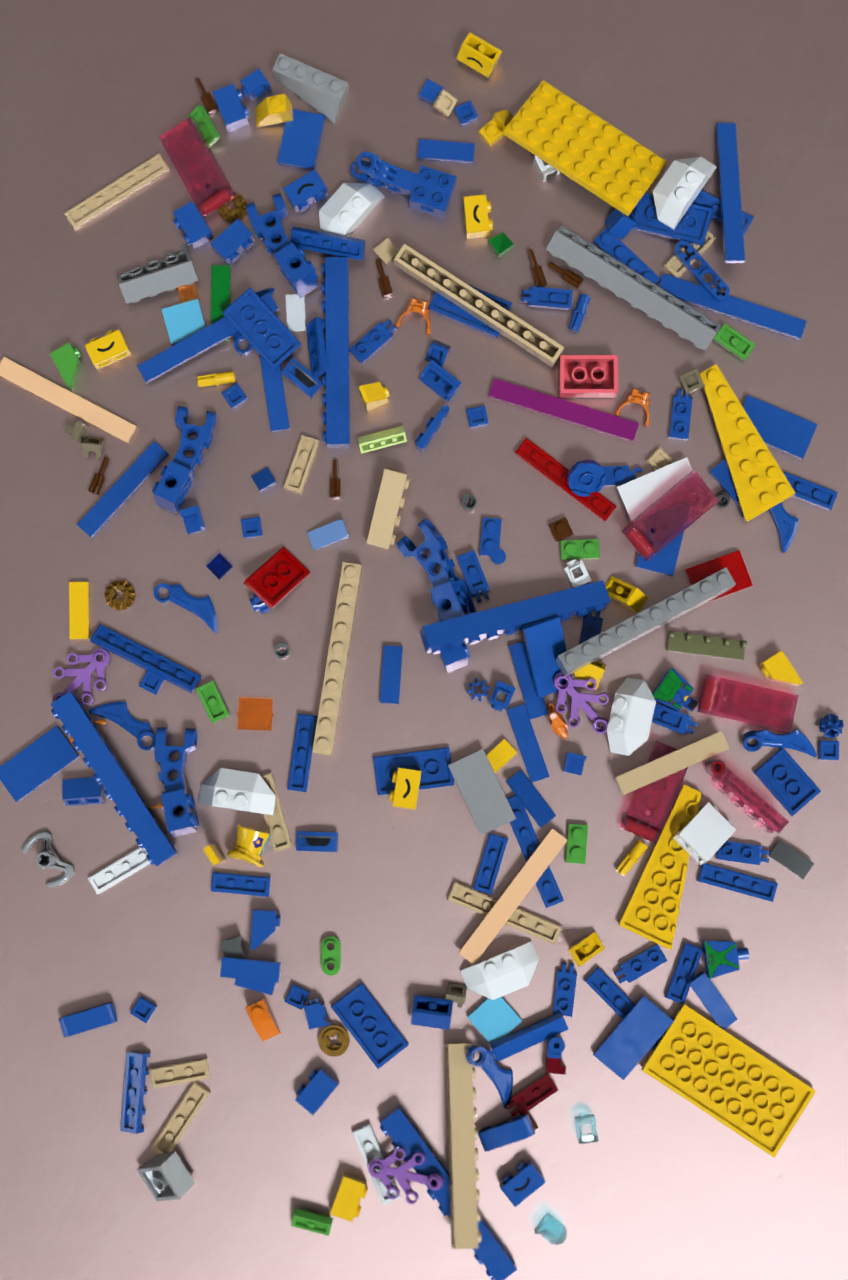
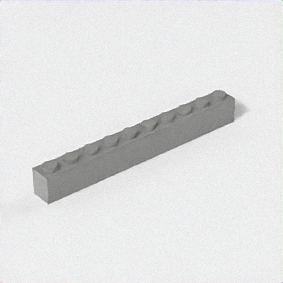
M563 225L556 230L546 248L552 256L564 260L568 266L578 269L585 277L592 278L601 287L611 290L615 296L625 299L632 307L644 311L648 317L655 318L665 328L677 332L678 336L688 339L699 349L706 351L721 328L716 322Z
M724 568L558 655L555 661L564 677L726 593L736 583L728 569Z

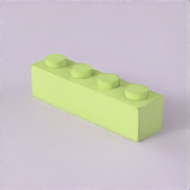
M403 426L357 438L361 454L407 442Z

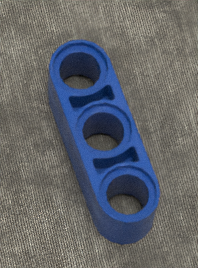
M113 1002L58 1018L63 1038L118 1021Z
M528 1114L478 1131V1136L485 1152L524 1140L535 1134Z

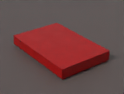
M283 546L244 581V584L272 609L307 578L311 572Z
M740 550L685 569L691 586L724 568L728 569L736 583L735 586L712 600L753 586Z

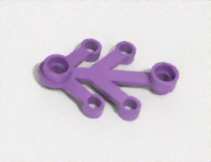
M96 649L91 655L68 654L67 662L71 665H76L78 662L91 663L86 668L64 669L62 667L54 669L53 675L58 679L77 677L62 693L59 692L53 696V702L69 691L74 692L83 683L81 702L85 705L92 704L91 673L96 668L97 680L94 683L95 689L103 691L107 687L105 682V666L110 662V655L104 649ZM74 655L76 661L72 663L70 657ZM98 655L103 656V660L100 662L97 661ZM61 669L63 671L62 676H57V671ZM99 682H103L104 684L103 688L101 689L97 687V684ZM87 695L90 696L88 703L84 701V697Z
M562 672L558 673L554 678V686L559 690L556 711L559 713L566 712L568 704L565 701L567 692L572 697L571 716L569 717L568 724L571 727H577L580 724V717L578 716L580 706L594 722V731L598 734L605 733L608 727V720L600 717L586 701L605 705L609 701V694L607 692L599 694L578 692L574 687H585L587 690H594L597 685L596 679L592 677L586 680L573 679L571 675L564 677ZM560 679H566L567 683H561ZM587 682H593L594 686H589ZM600 696H605L607 700L602 701ZM563 704L565 709H560L558 705ZM575 718L578 722L572 723L571 719ZM602 721L605 725L599 726L598 722Z
M398 1147L393 1154L384 1160L381 1158L373 1159L368 1166L369 1173L374 1178H380L387 1189V1197L389 1199H396L400 1191L398 1187L392 1184L388 1175L396 1178L405 1192L406 1201L409 1204L416 1203L419 1195L416 1191H413L407 1180L427 1184L431 1190H439L444 1184V1178L440 1173L435 1172L427 1176L408 1171L415 1165H421L425 1161L426 1157L423 1152H416L413 1158L398 1168L390 1167L389 1165L396 1160L401 1161L406 1157L407 1152L403 1147ZM397 1151H401L403 1157H399ZM417 1155L422 1157L421 1162L416 1160ZM375 1166H379L381 1171L377 1172ZM433 1179H435L438 1182L437 1186H434L431 1181ZM390 1190H395L396 1195H391ZM409 1195H414L415 1200H411L409 1198Z

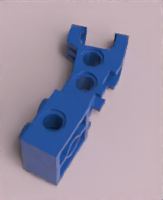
M370 152L360 153L349 167L350 175L359 181L369 183L377 188L390 190L396 194L400 193L409 196L410 208L441 218L446 217L456 187L457 176L422 165L417 174L382 161L379 156ZM366 157L370 160V162L362 160L361 158ZM355 165H356V168H357L360 172H362V174H358V173L355 172V169H354Z
M278 193L272 196L276 210L260 216L254 202L245 205L256 236L259 240L264 239L263 243L270 255L274 253L273 257L276 260V264L299 298L317 288L319 285L316 279L319 277L315 272V267L310 260H306L301 247L298 246L296 248L294 243L285 234L282 220L288 215L282 194ZM270 223H275L273 226H268ZM276 239H281L280 242L274 243Z
M178 406L175 425L182 432L180 447L173 461L170 460L168 466L165 465L161 472L162 478L160 482L155 483L152 489L157 506L172 513H178L194 482V468L196 464L201 465L203 461L201 457L204 448L209 449L212 443L216 412L206 411V423L203 426L186 424L188 407ZM194 433L197 437L190 439L188 435ZM187 451L194 453L191 457L184 455Z
M424 518L417 526L425 535V541L416 547L408 537L404 536L397 542L398 549L404 557H415L427 571L433 589L430 590L432 594L431 600L438 609L440 621L476 613L477 610L465 580H461L460 577H456L452 567L455 564L453 559L449 560L445 551L448 549L446 541L432 522ZM427 548H428L429 551H430L429 557L426 556V549H427ZM438 563H439L440 566H441V571H440V572L437 571V564H438Z
M157 727L154 756L156 763L158 762L161 766L162 772L158 773L159 781H162L165 786V791L162 792L161 798L168 832L174 837L195 833L199 826V820L193 812L195 801L194 797L188 793L185 769L187 754L197 749V729L186 728L184 746H167L168 727ZM174 752H179V758L172 761L171 755ZM173 771H177V778L174 780H170V773ZM184 810L183 814L178 816L179 812Z

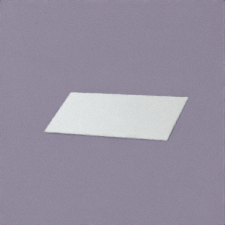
M297 294L285 295L287 329L290 332L306 331L304 296L299 298Z

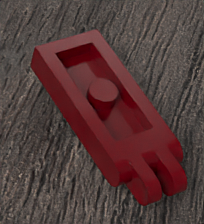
M546 1073L510 1098L512 1102L506 1107L508 1110L514 1106L516 1107L511 1112L512 1116L518 1113L523 1115L557 1092L558 1088L548 1073Z

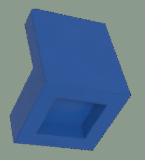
M616 208L605 219L608 232L621 239L637 224L633 212L626 216Z
M198 505L179 510L188 534L206 530L201 509Z
M567 752L562 772L582 775L584 761L587 756Z

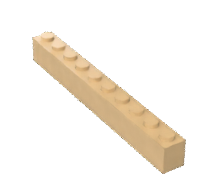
M406 244L402 246L394 258L395 266L551 367L555 365L563 353L564 347Z
M342 563L312 753L333 756L363 568L359 564Z
M471 1043L445 1044L451 1248L475 1249L478 1248V1243H481V1232L478 1230V1222H480L481 1216L480 1210H477L480 1192L479 1189H476V1181H479V1170L476 1169L475 1160H478V1149L475 1148L478 1132L477 1128H474V1120L477 1119V1109L473 1104V1099H476V1088L473 1087V1079L476 1077L475 1067H472L466 1060V1052L471 1047Z

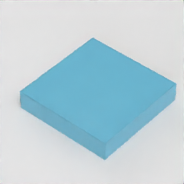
M198 299L162 309L172 346L206 328Z
M502 997L494 1000L487 998L467 1016L490 1044L503 1039L522 1022L521 1018Z

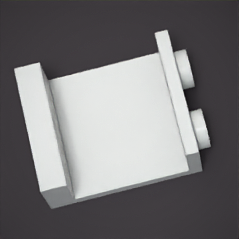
M708 802L701 806L696 816L683 830L677 832L673 839L702 865L708 862L736 829L729 819L724 818L719 813L716 806Z

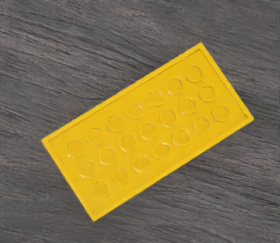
M544 80L503 131L505 136L626 216L631 214L667 164V161Z
M683 1003L673 1019L674 1022L665 1031L641 1070L775 1158L816 1091Z

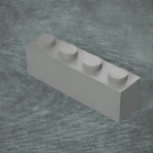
M280 53L272 69L274 79L291 92L297 94L304 102L310 104L317 112L325 115L329 121L335 124L348 96L349 83Z
M187 244L181 246L182 250L176 253L173 251L166 253V257L161 260H150L143 268L137 266L117 275L126 304L138 302L146 297H154L161 292L172 291L177 287L191 285L198 281Z

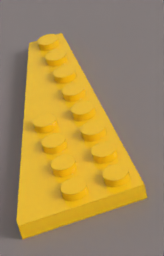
M715 364L700 373L705 384L703 389L720 438L728 470L733 480V486L738 496V502L741 506L744 520L747 523L796 493L719 367Z
M684 784L618 924L669 950L673 947L689 860V853L673 837L677 832L683 830L696 816L701 799V792Z

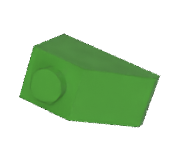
M67 343L49 354L66 385L72 390L75 387L82 362L79 357L82 355L77 346L73 347L70 343Z

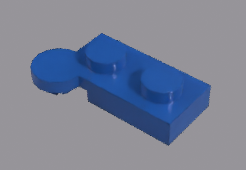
M483 517L479 556H491L492 562L500 565L506 559L505 552L499 549L502 519Z

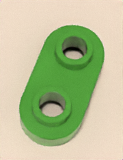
M335 936L326 937L321 944V968L329 976L336 975L341 968V943ZM328 943L334 944L333 950L328 949ZM329 962L334 963V969H329L327 964Z

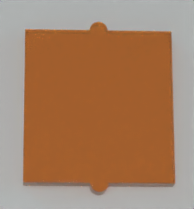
M239 698V711L236 713L238 715V729L271 731L272 717L274 716L272 713L273 699Z

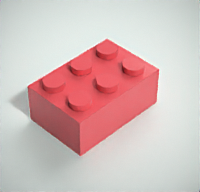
M560 355L559 398H616L618 394V355Z

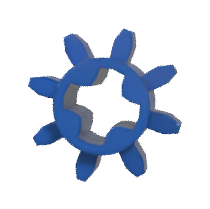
M252 592L254 597L249 600L254 611L260 610L262 614L269 611V607Z
M475 678L474 684L468 683L471 690L466 691V693L473 695L471 700H474L476 697L481 702L482 696L488 697L485 690L490 689V687L484 686L485 680L480 683ZM482 686L481 690L483 693L474 694L475 690L473 687Z
M828 714L820 719L819 731L824 732L825 737L835 738L842 734V728H844L843 720H839L838 715Z

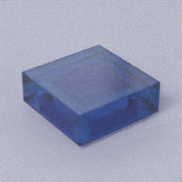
M220 553L206 566L219 580L233 568Z

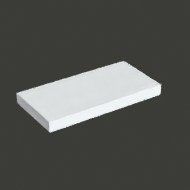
M687 457L616 487L631 523L702 493Z

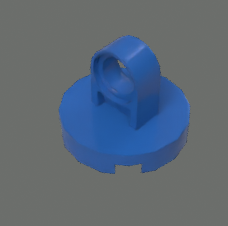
M594 460L577 461L571 467L567 476L568 486L572 492L583 497H588L590 493L595 491L599 492L606 480L604 469Z

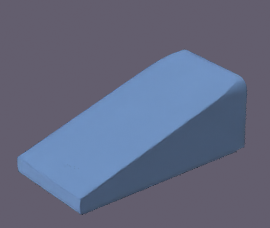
M343 519L307 532L313 551L349 538Z

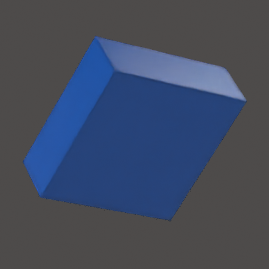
M427 79L419 93V98L433 105L440 90H444V87Z
M471 100L454 107V112L461 127L478 119Z
M235 383L221 393L232 410L248 400L238 383Z
M485 405L466 409L470 429L489 425Z
M260 516L241 519L244 539L263 536Z
M146 671L139 686L157 695L164 679Z
M819 740L818 760H839V741Z
M292 984L285 1002L302 1010L310 991Z
M140 996L130 1014L147 1023L157 1005Z

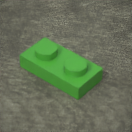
M199 105L187 117L204 148H211L220 138V135L204 106Z
M724 323L713 339L742 361H745L756 345L726 323Z
M599 539L560 541L561 561L600 558Z
M214 681L196 688L212 724L230 716Z
M568 824L566 863L585 864L588 825Z
M295 1208L291 1226L329 1236L333 1218Z

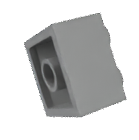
M175 1151L162 1153L137 1169L156 1201L181 1199L195 1184L190 1172L186 1170L180 1156Z

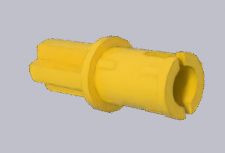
M234 370L221 373L215 371L214 374L197 377L199 387L213 385L219 387V384L236 382Z
M638 840L630 852L625 853L626 857L618 865L616 871L625 876L632 866L638 863L637 860L648 847Z

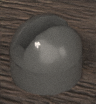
M719 491L715 496V504L718 507H727L730 503L729 493Z
M471 494L465 495L461 499V505L464 509L471 510L477 505V499ZM468 498H471L470 501H469V503H468V505H467V507H466L465 504H466L467 499H468Z
M284 642L276 644L274 648V653L279 658L287 657L290 651L289 646ZM279 648H287L286 650H282L280 652L277 651V649Z

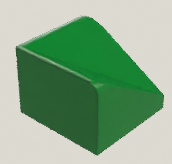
M503 232L488 240V245L498 258L514 248L513 242Z

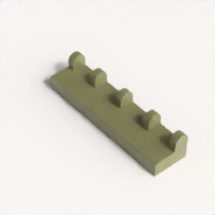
M669 631L667 651L743 661L747 641Z

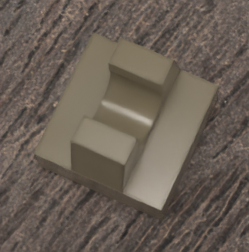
M697 368L679 376L686 394L705 387Z
M76 421L75 426L66 425L64 432L69 433L71 440L82 444L88 435L90 427L83 422Z
M86 436L82 442L84 457L88 458L90 451H94L96 459H100L103 447L105 446V439Z
M448 982L445 999L453 1000V1002L458 1003L457 1007L461 1008L465 1003L467 987Z

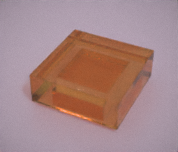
M195 282L191 285H183L176 288L181 303L195 299L200 301Z

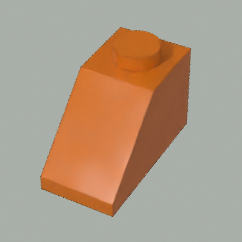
M265 997L245 1007L251 1023L262 1041L281 1033Z

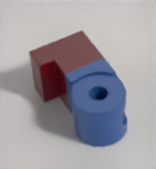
M553 1036L548 1039L545 1072L566 1075V1066L561 1064L565 1043L559 1036Z

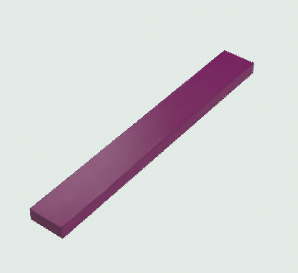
M496 378L493 380L488 396L630 442L634 441L639 423Z

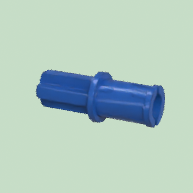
M585 294L579 295L577 305L572 310L573 316L568 327L569 330L573 332L579 331L583 318L587 315L585 312L591 300L590 296Z

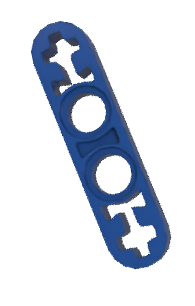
M678 242L674 248L676 258L715 301L722 302L726 300L730 292L727 284L689 242ZM680 247L687 248L686 254L684 252L679 253ZM692 253L693 255L686 261L687 255L690 256ZM698 260L701 266L698 269H694L691 267L690 262ZM703 275H712L713 281L706 283L703 280ZM716 281L718 282L716 287L719 290H724L723 295L718 296L716 294L718 290L715 288V286L713 287V289L710 288L715 284Z

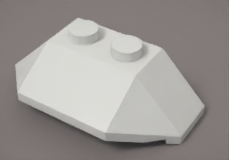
M702 157L674 160L653 190L658 221L674 230L717 166Z
M343 183L319 210L320 231L349 237L384 198V195L369 183Z
M627 677L615 692L607 727L609 747L612 753L630 756L633 751L648 740L656 701L645 680Z
M220 768L201 784L198 803L274 815L276 795L258 773Z
M532 941L462 969L460 972L467 989L494 1000L528 986L539 958Z

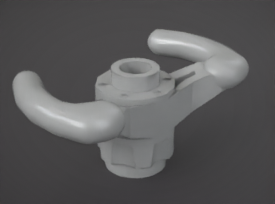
M44 830L31 836L25 842L22 852L28 853L36 841L42 840L41 851L38 852L35 863L38 864L40 869L54 868L64 871L63 876L46 883L48 888H53L67 882L75 870L72 864L62 862L57 856V853L51 846L52 835Z

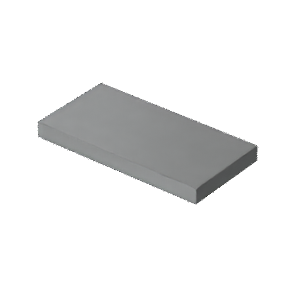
M483 749L448 765L481 835L516 819Z

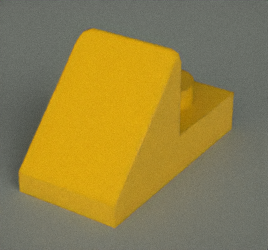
M508 109L493 114V119L481 128L478 134L491 147L505 136L503 131L514 116Z
M593 932L578 943L569 946L568 951L576 965L580 967L604 950L605 947L596 932Z

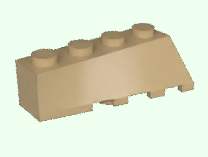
M388 466L384 469L366 544L386 549L395 544L397 534H394L395 526L399 527L401 516L398 513L399 509L404 507L406 497H403L404 489L408 490L410 478H407L408 473Z

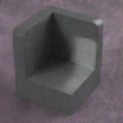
M241 935L220 941L224 957L245 959L241 945L243 943Z

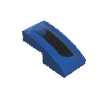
M294 358L290 360L281 372L282 375L293 382L297 388L311 399L322 386V382L318 378L312 377L311 372Z
M297 831L296 851L338 852V833Z

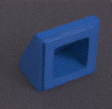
M434 339L431 342L425 360L429 362L433 360L442 367L451 346Z
M268 467L251 476L260 493L277 484Z

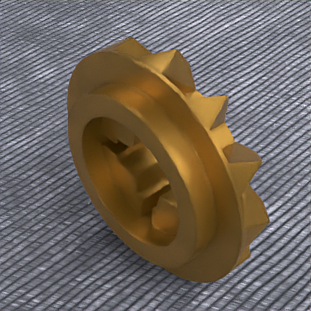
M237 192L230 193L232 198L217 207L220 217L227 222H234L237 219L241 220L247 212L246 200ZM234 201V202H235V206L238 207V208H236V209L233 208L232 211L230 212V211H229V207L226 206V205H231L232 202Z
M116 580L110 582L108 587L105 588L104 597L106 603L111 608L125 610L133 604L135 590L129 582ZM115 589L120 592L125 591L122 595L124 602L120 598L114 599L117 595Z
M330 1025L324 1028L318 1039L322 1052L331 1057L340 1056L345 1053L350 1042L348 1032L338 1025ZM338 1033L337 1040L340 1044H334L330 1048L331 1040L327 1036L334 1037Z

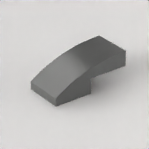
M779 840L769 855L770 858L803 880L814 865L813 862L781 840Z

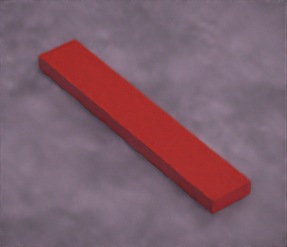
M525 438L514 454L604 522L617 507L596 491L590 493L588 497L574 494L567 482L569 470L528 438Z

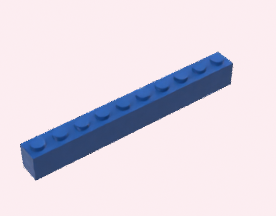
M325 257V263L321 264L322 275H325V282H322V293H325V300H322V312H325L322 326L326 336L324 344L327 362L326 375H322V385L326 386V394H322L323 405H326V412H323V424H326V431H323V442H326L327 448H350L348 257Z
M602 580L422 626L419 633L426 654L431 652L438 654L446 648L451 647L453 650L462 647V644L469 643V645L479 643L481 639L493 640L504 633L512 635L526 625L558 615L562 622L570 619V616L577 615V617H582L594 610L595 612H601L610 603V598Z
M69 691L51 703L53 707L51 712L57 720L60 718L64 724L61 726L64 732L72 736L74 740L72 742L73 746L78 752L81 750L85 756L82 758L88 768L92 767L95 774L93 776L99 784L102 783L105 787L104 793L109 800L113 799L116 806L114 808L120 817L123 815L126 819L125 825L131 833L134 832L137 836L135 840L141 849L144 848L148 853L146 857L150 864H155L158 867L177 855L178 851L74 692Z
M399 1105L381 1118L380 1123L382 1125L380 1129L386 1136L390 1135L393 1139L391 1143L395 1149L403 1147L406 1150L407 1154L403 1159L404 1162L413 1158L416 1152H423L425 1154V1161L421 1165L413 1167L418 1174L430 1176L432 1173L437 1172L443 1176L444 1184L439 1190H431L428 1187L426 1191L432 1200L436 1199L440 1204L438 1208L444 1216L448 1215L450 1218L449 1172ZM417 1155L416 1160L421 1162L422 1157ZM435 1179L431 1181L434 1186L438 1185ZM481 1217L480 1222H478V1230L481 1232V1243H478V1248L473 1249L475 1252L474 1257L480 1265L484 1264L487 1268L485 1272L490 1280H505L517 1271V1265Z

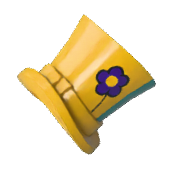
M237 825L236 844L233 851L227 853V857L244 860L253 865L263 867L264 861L261 859V854L272 835Z

